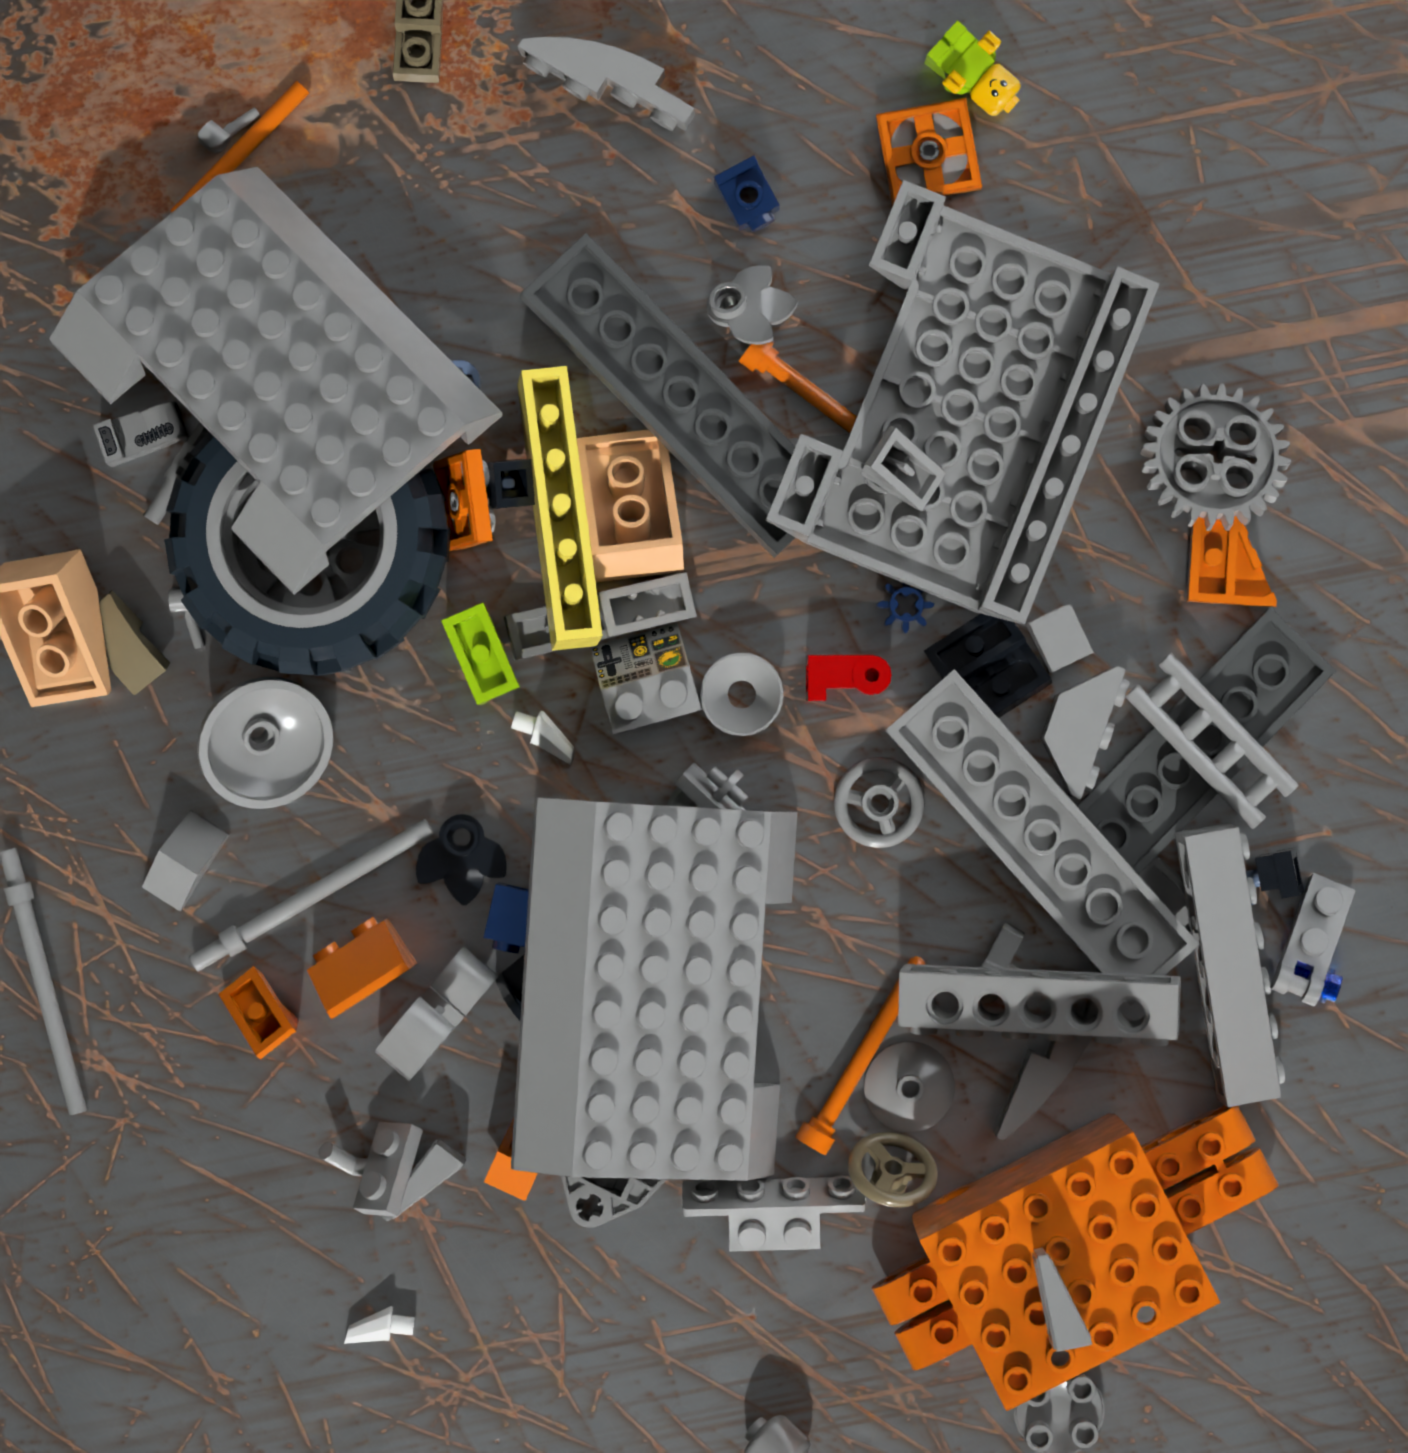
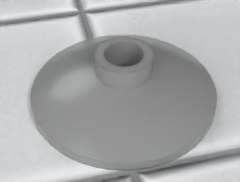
M905 1041L886 1047L872 1060L864 1079L865 1099L873 1115L885 1126L900 1132H919L937 1124L950 1109L955 1093L954 1076L948 1062L937 1050L920 1042ZM908 1080L917 1082L919 1085L918 1093L912 1097L905 1096L901 1091L904 1082Z

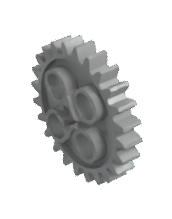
M1220 383L1215 395L1210 394L1206 384H1201L1196 398L1187 388L1183 389L1180 395L1181 404L1171 397L1167 399L1164 406L1167 414L1157 410L1152 418L1157 427L1148 426L1145 431L1144 437L1153 443L1143 444L1140 454L1152 459L1143 464L1141 472L1155 474L1149 481L1147 489L1156 490L1161 488L1163 492L1157 504L1160 506L1170 501L1174 503L1175 506L1171 513L1172 518L1177 517L1183 511L1189 513L1188 526L1190 527L1193 526L1198 517L1204 518L1207 531H1211L1216 519L1221 520L1226 531L1230 530L1235 516L1244 526L1248 525L1251 520L1250 510L1261 517L1267 510L1264 500L1275 503L1280 494L1274 487L1283 488L1288 478L1279 471L1287 470L1291 464V459L1280 456V454L1287 451L1290 442L1276 440V437L1282 432L1284 425H1270L1268 423L1274 412L1272 408L1261 413L1256 410L1260 397L1256 396L1248 403L1242 401L1243 388L1241 387L1236 390L1233 397L1227 396L1224 383ZM1189 425L1199 427L1203 431L1205 439H1190L1184 432V427ZM1232 430L1243 431L1249 437L1250 444H1236L1232 441L1229 432ZM1180 450L1187 455L1184 457L1177 456L1175 451ZM1212 450L1217 451V457L1222 462L1219 464L1214 463L1213 455L1209 454V452ZM1247 457L1254 458L1256 463L1252 464L1244 459ZM1183 469H1193L1199 473L1202 482L1199 484L1187 483L1182 478L1180 471ZM1232 473L1241 475L1245 479L1247 487L1244 489L1233 488L1229 485L1226 475Z

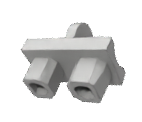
M693 762L674 783L677 787L667 804L668 806L696 807L698 805L702 808L745 810L741 804L748 796L735 785L744 774L737 769L728 778L716 766L706 774Z

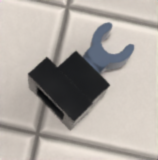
M531 459L486 462L489 469V484L486 487L489 506L493 509L535 505Z
M1296 847L1261 854L1255 857L1257 869L1246 870L1247 878L1251 877L1255 888L1261 887V892L1280 889L1281 899L1300 896L1304 892Z

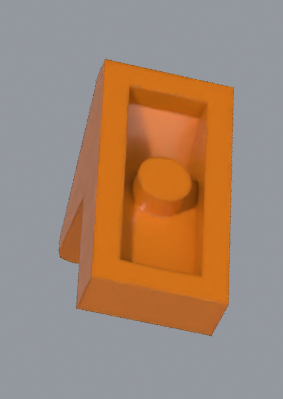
M255 966L218 994L253 1052L260 1060L297 1031L298 1018L281 1004L264 975Z

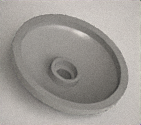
M279 677L251 679L226 691L213 703L206 713L197 738L199 765L211 787L231 803L253 809H267L285 805L305 794L322 776L328 765L333 748L331 721L319 699L301 684ZM264 727V732L261 736L251 737V733L255 728Z

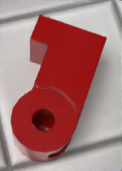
M807 655L806 701H826V689H855L865 695L879 694L886 690L891 682V668L886 660L875 655Z

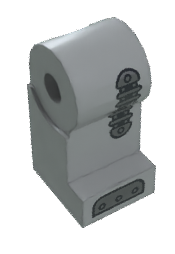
M177 402L160 404L142 412L137 411L113 420L108 419L93 424L105 462L111 467L142 457L188 438Z

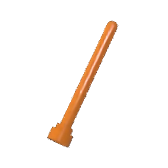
M773 341L761 345L750 344L739 360L741 364L752 372L755 369L762 374L767 371L848 433H851L857 416L777 356L779 351L772 347L774 345Z
M914 956L909 959L907 964L925 965V961L921 957ZM899 978L817 1118L812 1116L808 1123L804 1121L795 1135L796 1139L825 1156L835 1141L832 1135L836 1129L832 1126L898 1015Z

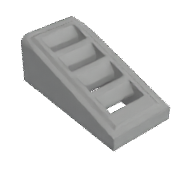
M440 1138L436 1139L411 1171L398 1215L460 1170L462 1165L465 1164L466 1158ZM381 1216L387 1222L396 1218L393 1216Z
M1043 1248L1033 1249L1032 1258L1049 1342L1053 1349L1060 1352L1092 1345L1091 1335L1051 1257Z

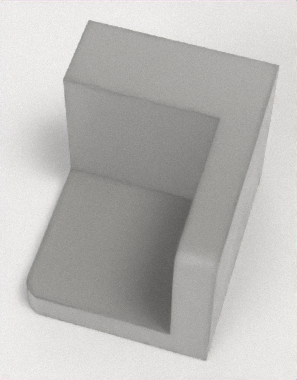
M1069 604L1026 623V627L1048 673H1052L1094 653L1072 606Z

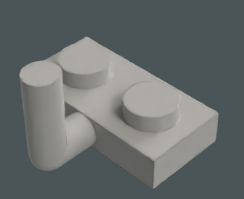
M378 1122L368 1158H357L330 1142H326L320 1147L319 1157L352 1176H362L353 1205L355 1210L368 1215L398 1217L423 1130L408 1123Z

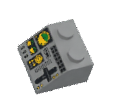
M678 623L590 647L613 735L702 710Z

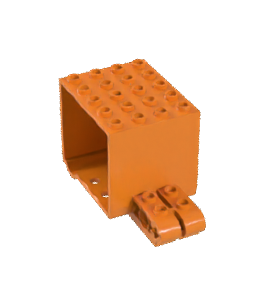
M1224 1105L1216 1110L1212 1109L1143 1145H1140L1134 1132L1115 1113H1108L974 1182L963 1185L939 1197L927 1206L915 1211L912 1215V1221L919 1241L927 1255L889 1273V1276L872 1286V1290L890 1325H896L911 1318L913 1319L894 1332L912 1369H923L973 1345L1006 1411H1009L1220 1304L1221 1302L1186 1235L1265 1196L1279 1185L1260 1147L1246 1150L1238 1155L1236 1154L1256 1140L1239 1106L1227 1107ZM1207 1168L1206 1171H1204V1172H1202V1173H1200V1174H1198V1175H1196V1176H1194V1177H1192V1178H1190V1179H1188V1180L1185 1181L1186 1178H1188V1177H1190V1176H1192V1175H1194V1174H1196V1173H1198V1172H1200V1171H1202V1170H1204V1169ZM1043 1248L1051 1257L1091 1335L1093 1343L1089 1346L1065 1350L1069 1354V1359L1062 1366H1056L1051 1362L1052 1354L1056 1349L1054 1350L1049 1342L1032 1258L1033 1249ZM935 1306H938V1307H936V1308H934V1309H932V1310H930V1311H928V1312H926V1313H924V1314L921 1315V1313H923V1312H925V1311H927V1310H929V1309H931V1308H933V1307H935ZM1144 1306H1150L1154 1309L1153 1319L1146 1323L1140 1322L1137 1318L1139 1309Z

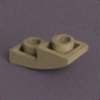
M396 0L394 81L439 83L443 0Z
M111 590L99 600L107 662L114 674L135 696L164 673L170 662L140 632L139 629L143 622Z

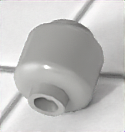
M783 1415L774 1416L768 1421L763 1417L758 1418L744 1435V1438L749 1442L744 1453H808L811 1445L809 1438Z

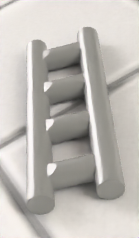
M1171 652L1159 663V666L1167 676L1149 694L1138 684L1125 697L1231 808L1254 829L1266 817L1256 807L1275 788L1287 797L1299 785ZM1181 688L1199 709L1179 727L1161 707ZM1211 722L1231 740L1212 760L1193 742V739ZM1243 755L1263 774L1244 793L1224 774Z

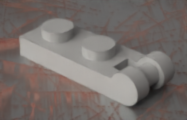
M1315 873L1309 877L1271 984V990L1281 994H1285L1288 991L1301 996V1002L1313 1007L1317 1004L1356 892L1355 889ZM1295 965L1310 971L1307 979L1294 974Z

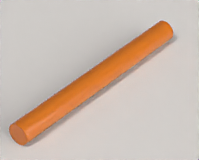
M296 80L170 211L173 212L217 175L234 172L310 93Z

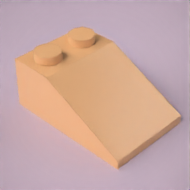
M648 429L577 438L596 583L684 572L683 542L669 450Z
M81 549L3 563L0 566V637L30 706L35 707L108 695L112 690L98 591Z

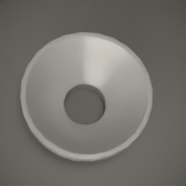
M735 653L719 659L709 668L701 684L700 698L702 708L714 726L731 735L747 736L756 734L773 723L783 704L784 692L782 681L777 671L769 662L751 653ZM737 681L749 682L755 689V701L747 708H736L728 699L729 688Z

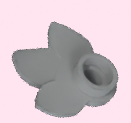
M752 266L738 272L732 282L722 283L712 290L707 300V312L715 324L729 327L737 340L748 344L761 345L773 341L774 336L771 325H777L787 320L796 310L798 301L789 293L770 287L773 275L771 266ZM735 305L733 308L725 309L727 306Z

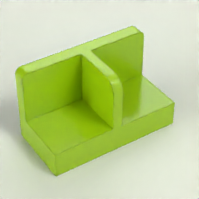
M484 602L441 620L477 705H483L488 703L489 700L520 688L505 652V646L498 636Z

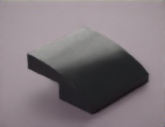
M979 614L924 650L925 655L941 680L955 669L998 718L1052 684L1051 677L1027 644L1024 635L1015 622Z

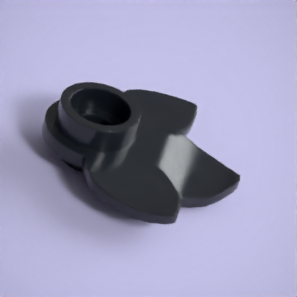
M466 814L454 815L441 826L439 838L428 842L422 847L416 864L417 881L419 884H427L444 879L450 894L464 906L469 904L480 892L484 876L490 878H503L506 876V855L498 843L485 837L483 827L477 819ZM464 828L469 831L471 838L467 845L462 846L455 842L454 833L457 829Z

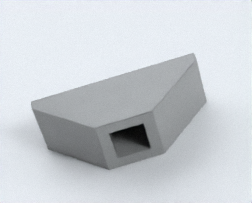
M1119 666L1112 667L1054 696L1040 739L1068 796L1081 799L1084 791L1091 793L1095 786L1100 767L1093 764L1098 749H1107L1115 724L1108 722L1114 705L1122 706L1128 691L1130 681L1123 679L1126 671L1125 668Z

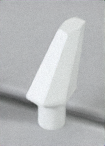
M516 711L511 729L532 735L530 743L539 746L566 763L572 764L574 746L544 711H540L538 717Z
M390 1306L349 1325L344 1344L389 1341L391 1333L413 1335L415 1317L393 1315V1306Z

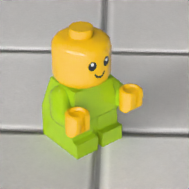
M957 20L926 56L925 64L944 80L942 84L946 91L959 95L970 93L971 99L991 116H997L1003 110L1009 113L1020 101L1016 96L1021 88L1020 81L1002 65L994 64L996 49L1001 44V40L990 30L978 40Z

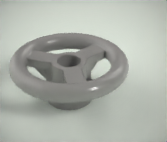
M885 757L868 758L854 764L841 777L834 795L836 818L844 832L854 841L874 848L890 847L906 840L920 824L925 807L923 788L917 776L901 762ZM886 771L894 774L886 785H874L867 789L866 792L851 790L855 781L866 773ZM906 784L911 796V809L906 821L898 829H895L892 817L896 814L899 806L897 793ZM876 794H884L888 799V806L883 811H875L871 806V800ZM848 803L862 806L864 813L869 818L878 821L882 834H872L858 827L849 814Z

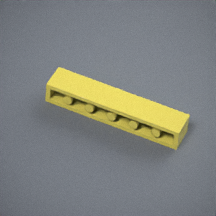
M567 366L521 370L517 388L526 458L532 461L535 501L533 511L551 650L597 646L603 634Z

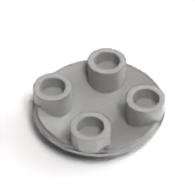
M1085 1373L1014 1408V1420L1018 1432L1031 1449L1041 1453H1077L1084 1448L1091 1447L1098 1439L1105 1414L1102 1394L1095 1382Z

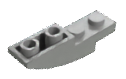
M570 37L523 38L518 45L520 54L525 57L523 64L527 68L543 77H547L549 72L564 80L562 87L581 100L585 101L589 95L599 101L607 86L613 88L610 94L615 99L631 108H634L636 103H639L652 111L650 118L654 122L670 131H673L676 126L686 131L695 117L694 107L660 88L665 78L664 68L643 57L614 46Z

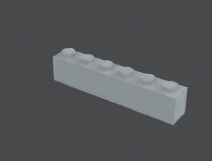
M1230 823L1175 832L1190 932L1200 943L1193 951L1217 1100L1227 1107L1281 1098L1279 1084L1285 1083V1072L1281 1058L1279 1056L1275 1057L1272 1039L1278 1038V1028L1273 1012H1268L1265 995L1271 993V983L1266 967H1261L1258 950L1264 948V939L1260 924L1258 922L1254 923L1251 905L1257 903V894L1253 879L1246 876L1244 860L1250 857L1246 834L1244 832L1240 833L1239 827Z

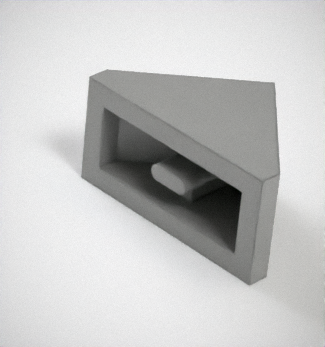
M889 426L865 463L861 475L915 509L923 511L946 475V472L897 428Z
M190 810L159 849L142 888L175 909L182 911L230 834Z

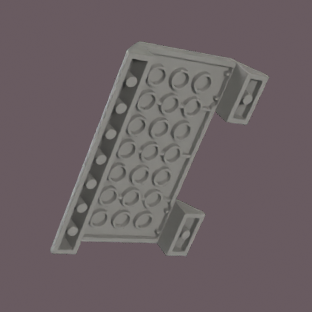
M258 167L219 174L79 288L49 338L51 343L110 404L146 375L141 364L142 362L258 481L259 485L231 529L294 595L329 565L326 555L328 549L455 440L461 437L469 445L503 416L502 412Z
M903 180L869 264L871 268L907 292L844 450L842 451L800 434L766 521L808 545L976 613L1024 625L1160 283L1118 266L1113 273H1109L946 207L943 205L946 199L945 196ZM889 426L897 428L946 472V475L923 511L915 509L861 475L865 463Z
M535 797L511 1156L512 1170L585 1178L749 1181L774 1175L780 1084L754 1083L765 904L792 903L797 812Z

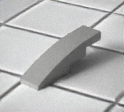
M686 572L597 593L603 634L601 640L697 617ZM546 606L504 616L514 661L554 652L551 650Z
M1090 999L1087 1000L1081 1014L1083 1018H1092L1098 1014L1097 1005ZM1076 1035V1040L1070 1042L1050 1041L1045 1055L1027 1049L993 1131L997 1138L1005 1141L1041 1108L1071 1072L1094 1036Z

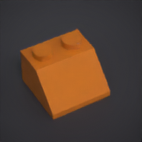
M373 916L351 930L355 939L339 948L336 941L312 955L316 964L307 969V972L331 1020L417 964L389 918L378 924Z

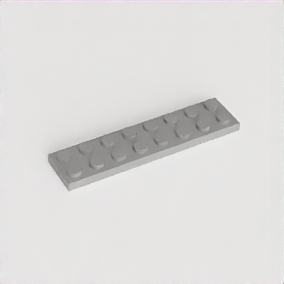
M955 669L885 730L1101 973L1165 976L1200 945ZM1128 1000L1127 1002L1132 1006L1136 1001Z

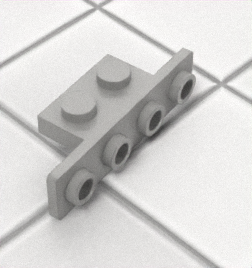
M845 1175L819 1178L753 1179L749 1181L697 1180L684 1181L682 1183L683 1216H728L729 1252L821 1249L820 1213L864 1212L866 1210L865 1195L856 1188L851 1178Z

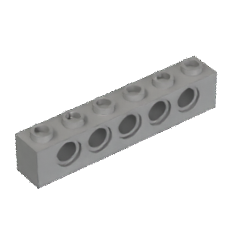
M904 964L899 972L898 1027H910V1033L916 1035L937 1034V1029H955L956 1035L961 1037L983 1036V1031L1002 1032L1003 1038L1013 1040L1028 1039L1029 1033L1048 1034V1040L1057 1042L1076 1040V1035L1094 1036V1041L1101 1044H1118L1122 1042V1038H1141V1044L1166 1046L1169 1044V1040L1178 1039L1181 976ZM940 992H950L958 999L959 1008L952 1012L944 1011L938 1007L935 996ZM987 994L998 995L1005 1003V1010L999 1014L989 1013L983 1008L981 998ZM1034 996L1044 997L1051 1004L1052 1011L1048 1015L1037 1016L1029 1010L1027 1000ZM1081 998L1090 999L1097 1005L1098 1014L1092 1018L1080 1017L1075 1012L1073 1003ZM1128 1000L1137 1001L1143 1006L1145 1015L1139 1020H1128L1121 1014L1119 1006Z

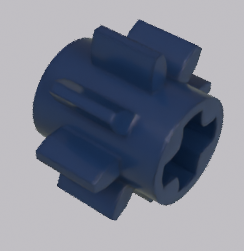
M902 582V588L896 590L887 583L884 588L890 595L888 601L876 603L878 608H887L890 615L885 619L884 625L888 626L894 621L901 622L903 634L908 633L910 621L915 620L918 625L924 627L927 622L921 616L923 609L934 607L935 603L924 602L921 595L924 592L922 590L911 588ZM897 594L903 598L910 594L914 596L916 601L912 607L916 612L913 616L909 613L899 616L895 612L899 605L895 599Z

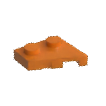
M1236 516L1234 517L1232 527L1227 531L1220 519H1216L1211 531L1206 530L1204 518L1198 517L1191 527L1186 602L1276 607L1277 599L1274 592H1271L1261 568V561L1248 538L1247 528Z

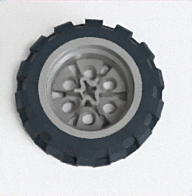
M210 432L192 449L190 454L193 455V458L181 480L175 478L166 509L167 512L171 513L169 538L164 539L169 572L175 575L183 594L181 602L200 629H205L222 644L223 649L251 665H258L278 671L279 673L321 676L351 671V668L373 659L378 660L405 641L404 637L421 618L425 619L441 590L438 587L445 563L449 562L451 528L448 527L444 504L446 499L434 469L429 464L363 519L361 524L354 527L326 551L329 565L320 572L323 585L318 593L308 596L301 589L294 595L287 588L282 603L267 595L279 579L272 572L266 571L262 561L245 544H239V537L231 529L259 485L258 481ZM380 530L379 547L356 543L357 534ZM356 548L363 556L362 567L355 573L347 574L340 566V558L346 550ZM336 574L351 591L350 594L338 601L331 582V577H334Z

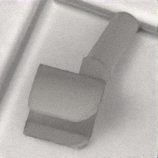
M254 107L231 123L229 122L223 129L213 120H210L198 133L199 143L212 153H220L227 147L232 136L261 116Z
M172 587L168 592L170 612H185V621L194 649L204 647L205 643L200 627L181 602L183 594L180 587Z

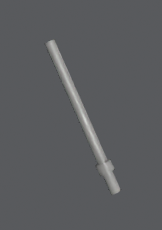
M423 819L237 928L235 925H232L218 934L219 939L189 956L191 963L199 972L228 954L231 957L239 954L248 948V942L434 835L433 830L427 820Z
M17 847L1 851L0 859L8 885L7 888H4L8 906L13 905L67 1109L69 1115L87 1111L31 903V900L35 899L31 881H25Z

